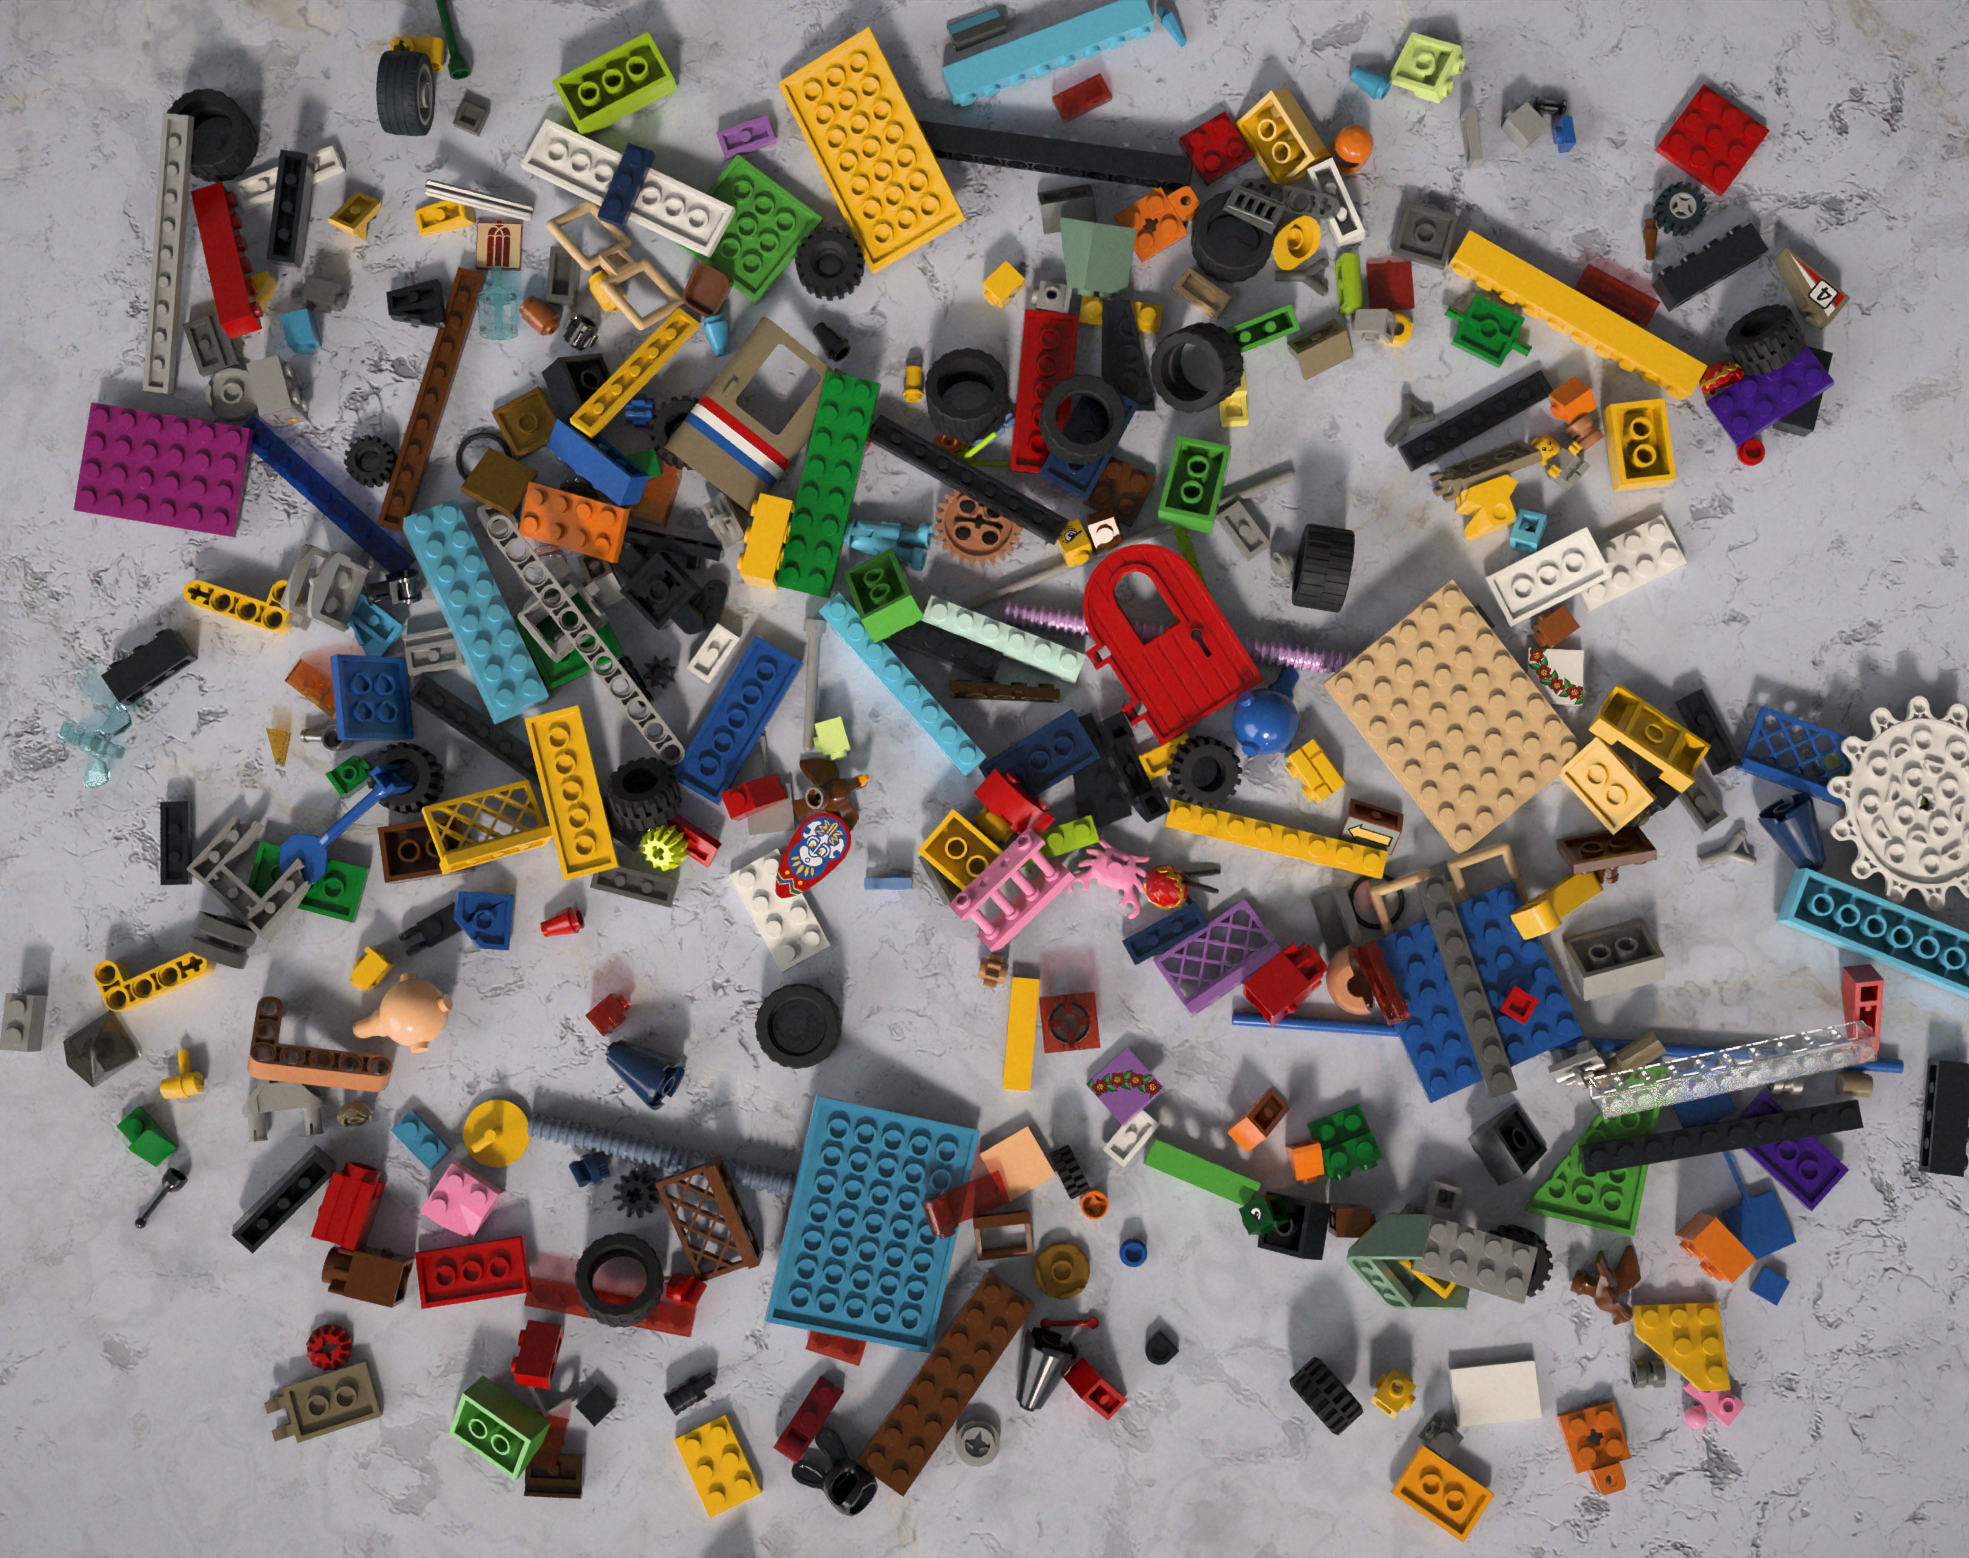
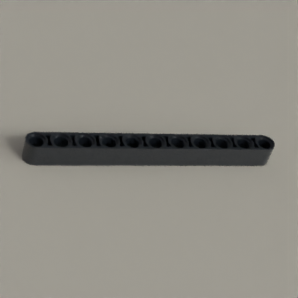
M918 120L936 158L1152 188L1161 187L1162 189L1174 191L1185 186L1190 187L1194 162L1192 159L1184 156Z

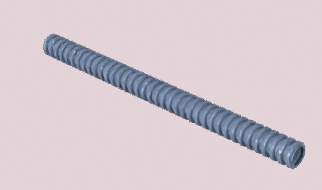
M537 1112L531 1115L527 1128L528 1137L536 1135L537 1139H542V1137L545 1138V1141L553 1139L554 1143H559V1141L562 1142V1145L570 1143L571 1147L576 1145L579 1146V1149L587 1147L588 1151L593 1149L596 1150V1153L604 1151L605 1155L610 1153L613 1154V1157L621 1155L622 1159L627 1157L630 1158V1161L638 1159L639 1163H644V1161L648 1165L655 1163L656 1167H661V1165L665 1169L672 1167L673 1171L680 1169L682 1172L707 1163L710 1158L717 1156L715 1154L709 1156L707 1152L700 1154L698 1150L692 1152L690 1148L683 1150L681 1146L675 1148L673 1144L666 1146L664 1142L660 1145L658 1141L653 1140V1142H649L647 1138L643 1141L641 1137L636 1136V1138H632L630 1134L626 1137L624 1133L619 1132V1134H615L613 1130L609 1133L607 1129L602 1128V1130H598L596 1126L592 1129L590 1125L585 1124V1126H581L579 1122L575 1125L571 1120L564 1122L562 1118L556 1120L554 1116H551V1118H548L545 1114L539 1116ZM722 1156L733 1185L740 1183L741 1187L748 1185L750 1189L757 1187L758 1191L765 1189L767 1193L774 1191L776 1195L782 1193L784 1197L793 1196L797 1179L794 1173L790 1172L788 1175L783 1170L777 1172L775 1168L771 1171L766 1166L760 1168L758 1164L754 1167L749 1162L743 1164L741 1160L737 1163L732 1158L726 1160V1157ZM704 1172L700 1173L699 1177H703L705 1175Z

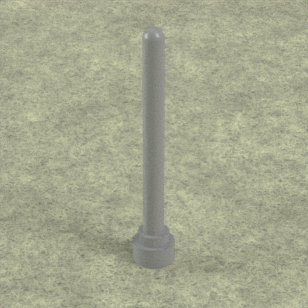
M815 619L804 620L803 629L806 632V637H809L803 749L806 752H811L814 748L813 737L815 734L819 640L826 630V621Z

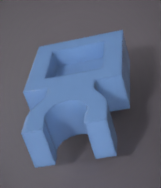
M891 872L890 878H864V889L913 890V879L907 878L906 872Z

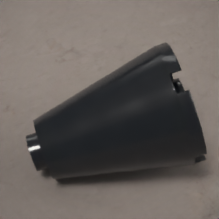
M1033 1327L1032 1332H1030L1028 1328L1024 1335L1016 1400L1021 1408L1031 1412L1044 1406L1079 1354V1348L1074 1342L1070 1340L1066 1344L1061 1341V1334L1049 1329Z

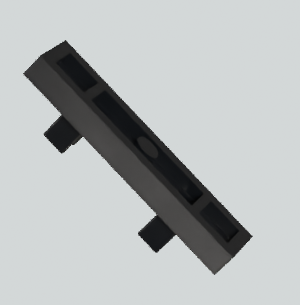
M626 525L624 542L633 543V548H639L645 554H647L648 547L686 554L687 569L697 570L700 567L701 558L720 561L725 555V549L718 544Z

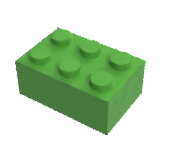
M1177 435L1158 510V523L1212 534L1231 460L1232 446Z
M893 548L844 572L859 617L874 643L886 639L892 634L924 619L906 571Z

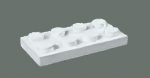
M1663 515L1597 546L1612 577L1578 593V596L1586 611L1589 612L1687 564Z
M1585 527L1485 579L1509 626L1512 627L1612 577V574L1588 528Z
M777 848L730 874L729 877L783 973L830 947L831 944L803 893L786 899L777 896L775 891L776 876L783 857Z

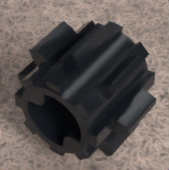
M582 314L577 315L574 319L569 318L563 327L566 331L563 336L565 342L579 351L587 349L588 346L592 347L599 337L596 335L599 329L597 324Z
M654 656L652 664H644L648 668V672L643 675V678L651 680V688L654 689L656 686L661 685L664 690H667L669 682L676 683L672 675L678 668L670 666L671 659L669 657L660 661L657 656ZM659 667L667 671L662 679L654 675L655 670Z

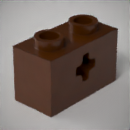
M1329 1203L1331 1204L1328 1232L1335 1237L1360 1238L1376 1223L1375 1214H1371V1209L1363 1204Z

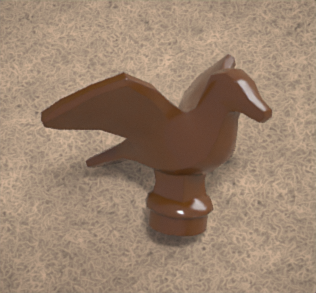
M1627 1246L1617 1267L1611 1271L1603 1251L1600 1250L1596 1256V1264L1599 1270L1598 1277L1589 1275L1587 1271L1576 1270L1570 1291L1577 1293V1296L1585 1294L1593 1297L1596 1306L1600 1310L1616 1315L1612 1321L1613 1325L1626 1323L1632 1319L1633 1311L1628 1304L1621 1300L1620 1295L1633 1288L1641 1279L1636 1253L1633 1246Z

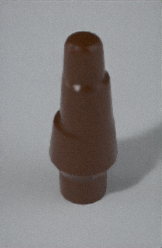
M1655 218L1645 219V227L1643 229L1646 260L1648 261L1654 259V252L1656 251L1658 229Z

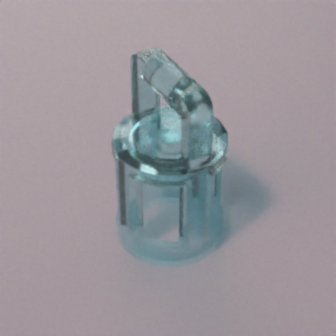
M492 266L491 278L493 279V286L478 294L479 335L490 340L513 339L518 336L517 295L515 292L504 289L501 286V266ZM485 304L494 306V323L485 324ZM511 304V324L503 323L502 306Z

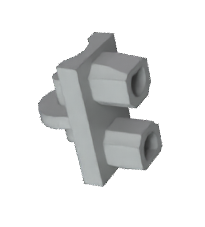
M722 492L711 501L700 506L708 520L707 525L710 529H713L723 549H728L744 539L746 530L726 494Z
M1589 1040L1576 1045L1577 1056L1569 1058L1565 1050L1551 1053L1552 1065L1548 1066V1069L1559 1085L1567 1082L1568 1086L1578 1083L1582 1090L1587 1089V1080L1595 1077L1594 1072L1606 1068L1604 1059Z

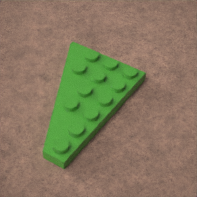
M1645 1065L1634 1073L1628 1074L1529 1199L1524 1211L1635 1236L1649 1164L1585 1175L1582 1170L1578 1146L1655 1133L1668 1070Z

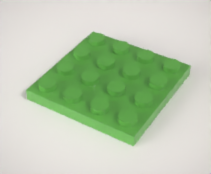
M737 154L706 192L707 195L734 207L736 211L711 258L675 241L673 242L699 262L713 265L719 271L730 275L734 281L733 287L757 305L795 258L798 245L802 246L801 240L805 236L810 238V232L820 227L823 223V218Z

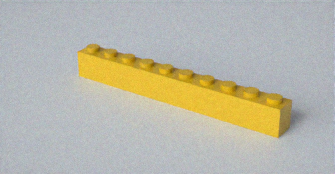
M1471 230L1465 236L1448 265L1453 268L1457 275L1464 278L1469 277L1476 281V284L1481 289L1497 293L1504 302L1518 305L1530 317H1539L1546 321L1551 329L1567 333L1574 342L1580 345H1588L1595 349L1594 351L1598 356L1614 360L1619 363L1618 365L1621 369L1627 372H1635L1642 376L1644 382L1666 390L1667 395L1674 399L1685 400L1689 397L1708 367Z

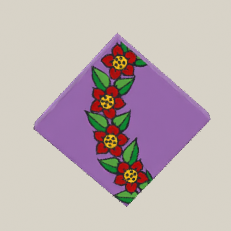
M1128 1047L1086 1083L1123 1127L1165 1090L1161 1083Z

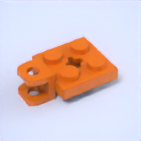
M1189 186L1182 187L1167 197L1162 188L1159 187L1115 214L1114 218L1119 226L1137 228L1134 252L1140 262L1144 263L1188 236L1184 224L1198 215L1200 202ZM1185 202H1189V203H1190V204L1187 205V206L1182 205V204L1185 203ZM1148 219L1158 221L1156 230L1153 232L1151 229H1144Z
M1609 1401L1557 1416L1575 1473L1588 1471L1591 1483L1599 1493L1607 1495L1624 1490L1626 1480L1620 1461L1632 1457L1614 1402ZM1591 1429H1595L1596 1433H1601L1598 1445L1587 1440V1437L1591 1435ZM1609 1475L1611 1481L1609 1484H1606L1605 1480L1606 1477Z

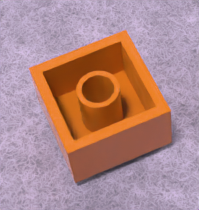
M1698 1212L1675 1235L1681 1241L1679 1244L1680 1248L1690 1257H1696L1701 1262L1698 1265L1707 1276L1710 1278L1714 1277L1718 1281L1725 1280L1733 1283L1757 1260L1717 1217Z

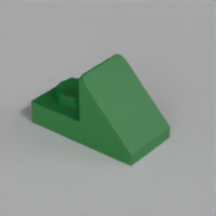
M141 1106L135 1108L116 1126L132 1143L128 1149L155 1167L159 1166L178 1148Z

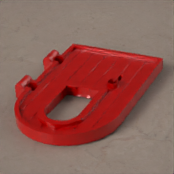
M1153 544L1130 545L1108 555L1092 572L1084 591L1083 613L1088 631L1097 645L1086 651L1085 654L1092 662L1096 671L1109 663L1132 699L1131 702L1121 707V710L1132 727L1145 719L1161 746L1236 699L1243 691L1250 690L1264 681V678L1197 573L1179 554L1168 548ZM1133 572L1144 573L1153 581L1177 619V622L1168 627L1163 635L1152 637L1145 643L1133 627L1115 596L1117 582L1124 575ZM1198 629L1201 632V639L1212 655L1207 657L1198 642L1191 638L1193 630ZM1106 645L1111 655L1103 660L1097 650ZM1142 701L1147 711L1138 715L1134 706Z

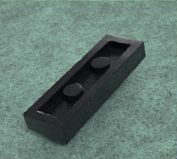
M1703 689L1675 701L1689 731L1711 745L1703 758L1712 775H1717L1741 763Z
M160 802V885H192V874L186 870L192 863V802Z

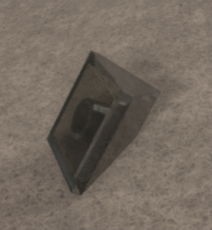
M109 1010L63 1041L67 1066L92 1088L98 1086L141 1057L140 1052L112 1010Z

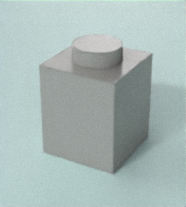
M1525 102L1521 107L1515 105L1505 114L1506 121L1501 129L1523 152L1543 135L1548 127V123L1528 102Z

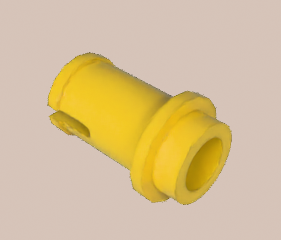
M907 366L905 368V390L902 392V395L907 402H920L921 397L924 396V392L921 390L922 368L919 366Z

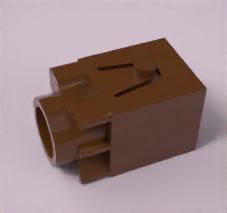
M334 1246L330 1249L325 1259L321 1279L322 1282L330 1284L328 1292L393 1308L404 1302L407 1282L415 1258L394 1253L390 1248H383L381 1250L364 1246L353 1251L341 1246Z

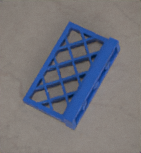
M1761 706L1742 757L1739 758L1741 763L1737 764L1735 769L1797 792L1810 794L1811 797L1830 804L1846 807L1841 798L1835 797L1828 792L1827 783L1820 779L1826 777L1827 782L1832 779L1830 775L1844 769L1847 776L1850 774L1849 766H1851V762L1846 763L1840 750L1841 744L1838 745L1836 740L1843 742L1847 736ZM1765 715L1775 717L1780 729L1766 734L1762 725ZM1783 721L1789 722L1791 724L1785 726ZM1797 725L1802 727L1807 738L1793 744L1787 729ZM1809 730L1814 731L1817 734L1811 736ZM1760 731L1762 737L1757 738L1758 733ZM1782 732L1788 747L1775 752L1769 737ZM1825 735L1829 737L1833 748L1819 753L1813 739ZM1764 740L1770 755L1763 758L1750 755L1754 744ZM1809 741L1815 756L1801 761L1795 747ZM1791 750L1797 764L1785 768L1781 766L1777 755ZM1835 751L1842 766L1828 771L1822 757ZM1772 758L1773 761H1774V763L1769 762V761H1766V760ZM1817 759L1824 774L1813 778L1808 776L1803 765ZM1799 767L1801 773L1794 771V769Z

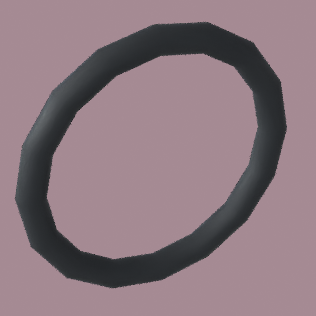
M480 432L469 436L461 443L456 453V466L459 475L464 480L468 478V475L464 472L461 464L462 453L466 446L474 440L490 438L503 447L506 456L512 458L509 446L501 437L492 433Z
M1383 873L1382 879L1387 882L1395 880ZM1363 875L1353 883L1348 896L1357 923L1369 929L1380 930V924L1369 923L1363 920L1354 907V893L1358 886L1365 880L1373 878ZM1402 889L1397 890L1399 906L1395 915L1390 919L1391 924L1399 920L1404 910L1405 897Z

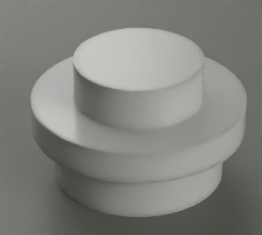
M1286 551L1273 553L1270 561L1273 573L1281 578L1288 577L1294 571V561L1291 555Z

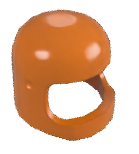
M1357 124L1348 125L1340 130L1329 148L1331 155L1327 158L1333 157L1340 174L1349 175L1355 173L1365 165L1374 145L1371 133L1364 126ZM1334 145L1342 159L1347 162L1358 163V165L1349 169L1338 164L1333 156Z

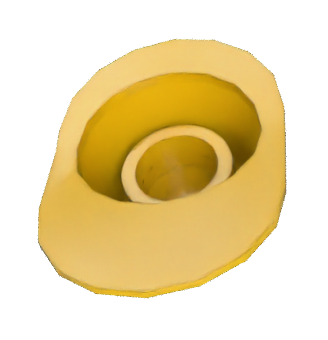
M1310 216L1297 217L1294 220L1284 222L1278 228L1273 245V255L1277 265L1283 270H1291L1316 252L1320 244L1321 231L1314 218Z

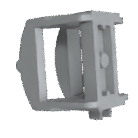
M309 544L302 546L280 601L281 607L292 613L289 625L307 631L310 622L314 621L342 632L348 630L350 627L348 623L365 579L371 573L370 568L338 552L330 551L329 553ZM315 555L324 559V561L317 569L315 575L309 578L311 586L308 595V609L304 610L295 606V603ZM338 566H340V570L338 572V575L336 576L334 585L332 587L329 598L326 602L323 613L320 614L322 606L330 589L331 583L337 571Z
M573 574L556 578L570 598L578 592L591 607L593 612L583 615L596 632L611 621L594 600L603 593L595 581L584 587ZM555 588L548 589L544 594V599L550 603L556 602L560 597V592ZM533 593L525 603L522 611L518 614V619L547 655L558 663L576 648L563 631L554 638V643L551 645L536 627L538 623L550 614ZM582 635L579 639V645H581L592 635Z

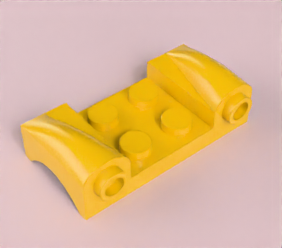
M1619 683L1606 695L1588 729L1611 746L1617 740L1660 768L1662 771L1659 778L1681 793L1695 781L1696 769L1711 747L1710 744Z

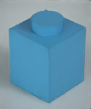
M307 308L280 315L287 346L292 351L298 354H309L315 348L322 347L315 316Z

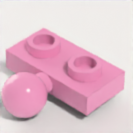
M1686 1380L1681 1386L1699 1403L1698 1406L1688 1408L1684 1415L1686 1424L1693 1429H1702L1706 1426L1708 1412L1724 1426L1729 1427L1745 1406L1730 1390L1698 1391L1690 1384L1689 1380Z

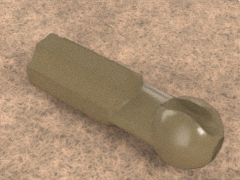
M1652 1030L1617 1051L1616 1055L1606 1060V1068L1595 1071V1077L1587 1080L1588 1086L1593 1091H1606L1615 1081L1627 1074L1634 1073L1667 1051Z

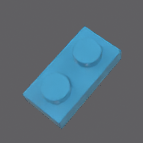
M411 1110L391 1129L396 1137L429 1170H432L452 1150L414 1110Z

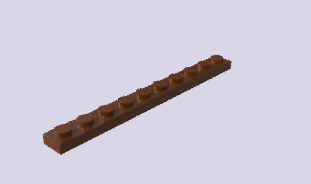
M458 267L445 308L447 328L438 329L377 521V525L404 533L402 529L404 517L412 515L487 278L484 274Z

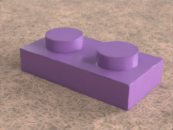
M767 115L716 132L726 161L735 158L737 154L741 156L777 143Z

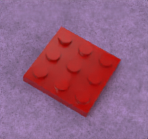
M1703 84L1654 151L1721 197L1770 130Z

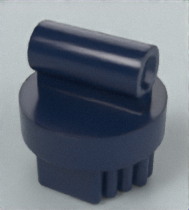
M602 1152L587 1153L580 1156V1161H574L569 1164V1168L579 1187H584L588 1183L593 1186L600 1183L601 1179L610 1176L608 1163Z

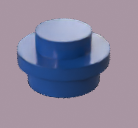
M1128 1239L1120 1246V1259L1129 1267H1138L1147 1258V1248L1139 1239Z

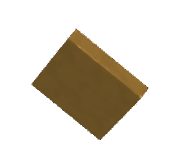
M539 386L491 412L518 461L547 446L557 420L555 413Z
M489 447L461 486V492L511 516L527 493L529 481H535L538 477V471Z

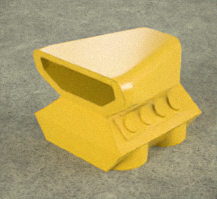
M1506 474L1462 491L1460 496L1454 499L1457 505L1455 512L1473 516L1464 528V535L1467 540L1472 541L1515 524L1517 515L1510 496L1518 481L1513 479L1511 474Z

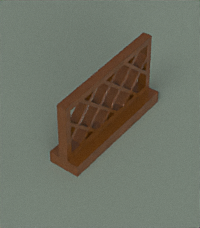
M721 1155L710 1158L707 1163L656 1181L655 1185L697 1280L704 1282L744 1267L751 1269L760 1265L763 1257L762 1249ZM704 1172L708 1181L706 1189L691 1184L692 1177ZM675 1183L684 1187L680 1199L668 1194L665 1186ZM687 1189L703 1195L698 1207L683 1201ZM705 1197L717 1202L719 1206L717 1214L701 1208ZM680 1206L695 1212L691 1224L679 1219L677 1212ZM698 1214L713 1220L709 1232L694 1225ZM716 1222L728 1227L730 1231L728 1239L712 1233ZM691 1231L706 1237L702 1249L690 1244L688 1236ZM709 1239L724 1245L720 1256L704 1250ZM727 1247L738 1251L742 1260L731 1262L724 1259L723 1256ZM701 1256L717 1262L715 1269L703 1273L699 1264Z

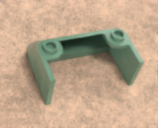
M1390 1212L1382 1216L1348 1249L1346 1262L1378 1299L1388 1307L1419 1310H1467L1470 1288L1456 1284L1448 1297L1444 1299L1399 1263L1400 1259H1425L1432 1219L1430 1214Z

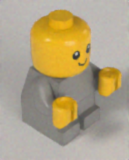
M1544 435L1541 439L1537 436L1530 444L1541 450L1543 461L1538 463L1545 466L1548 478L1553 479L1566 492L1590 467L1586 461H1583L1576 455L1583 448L1576 441L1569 447L1561 448L1560 444L1551 436Z

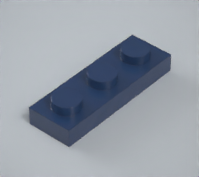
M628 143L597 215L600 221L625 229L654 161L655 154L653 151Z
M1195 901L1126 938L1122 942L1136 966L1209 925Z

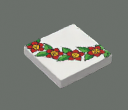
M1526 649V674L1550 705H1583L1584 650Z

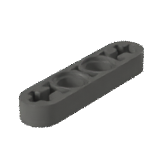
M1247 178L1240 183V186L1247 189L1248 187H1253L1254 189L1263 190V195L1271 197L1274 189L1279 188L1283 194L1280 202L1286 204L1285 211L1331 220L1340 211L1339 200L1330 194L1254 178ZM1300 194H1305L1307 197V204L1303 209H1298L1295 205L1296 197ZM1328 201V204L1332 205L1331 210H1326V212L1324 209L1314 207L1315 202L1327 203Z

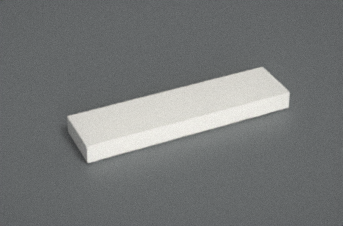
M334 144L309 153L315 160L312 184L345 172ZM278 166L233 183L240 204L245 211L274 200Z

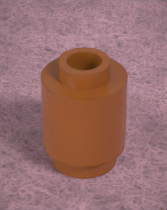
M530 296L521 304L519 312L522 314V319L540 335H552L559 328L560 315L541 298Z

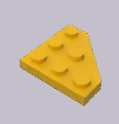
M1718 1302L1635 1305L1631 1307L1635 1336L1658 1353V1356L1671 1368L1689 1380L1694 1388L1698 1391H1724L1731 1389Z

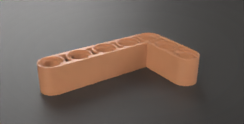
M266 996L259 1000L247 1065L248 1073L252 1077L263 1080L370 1092H381L388 1087L393 1066L390 1059L385 1056L279 1044L283 1003L274 996Z

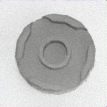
M229 367L219 370L214 374L215 377L211 381L209 380L206 386L205 398L208 407L217 417L227 422H240L247 420L258 410L247 371L241 368Z

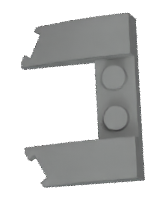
M233 817L186 870L259 937L270 942L297 909L311 887V883L304 881L301 869L305 865L301 859L297 858L261 898L232 870L247 852L264 826L256 821L252 822L251 827L239 825L240 819Z

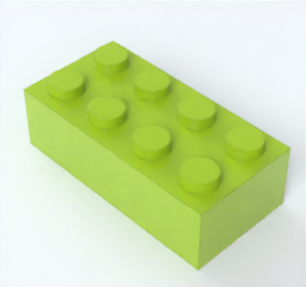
M649 31L552 81L578 132L586 138L678 90L674 77Z

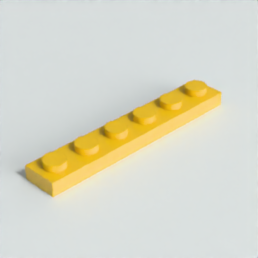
M678 307L570 418L571 424L590 439H593L700 329L699 322Z

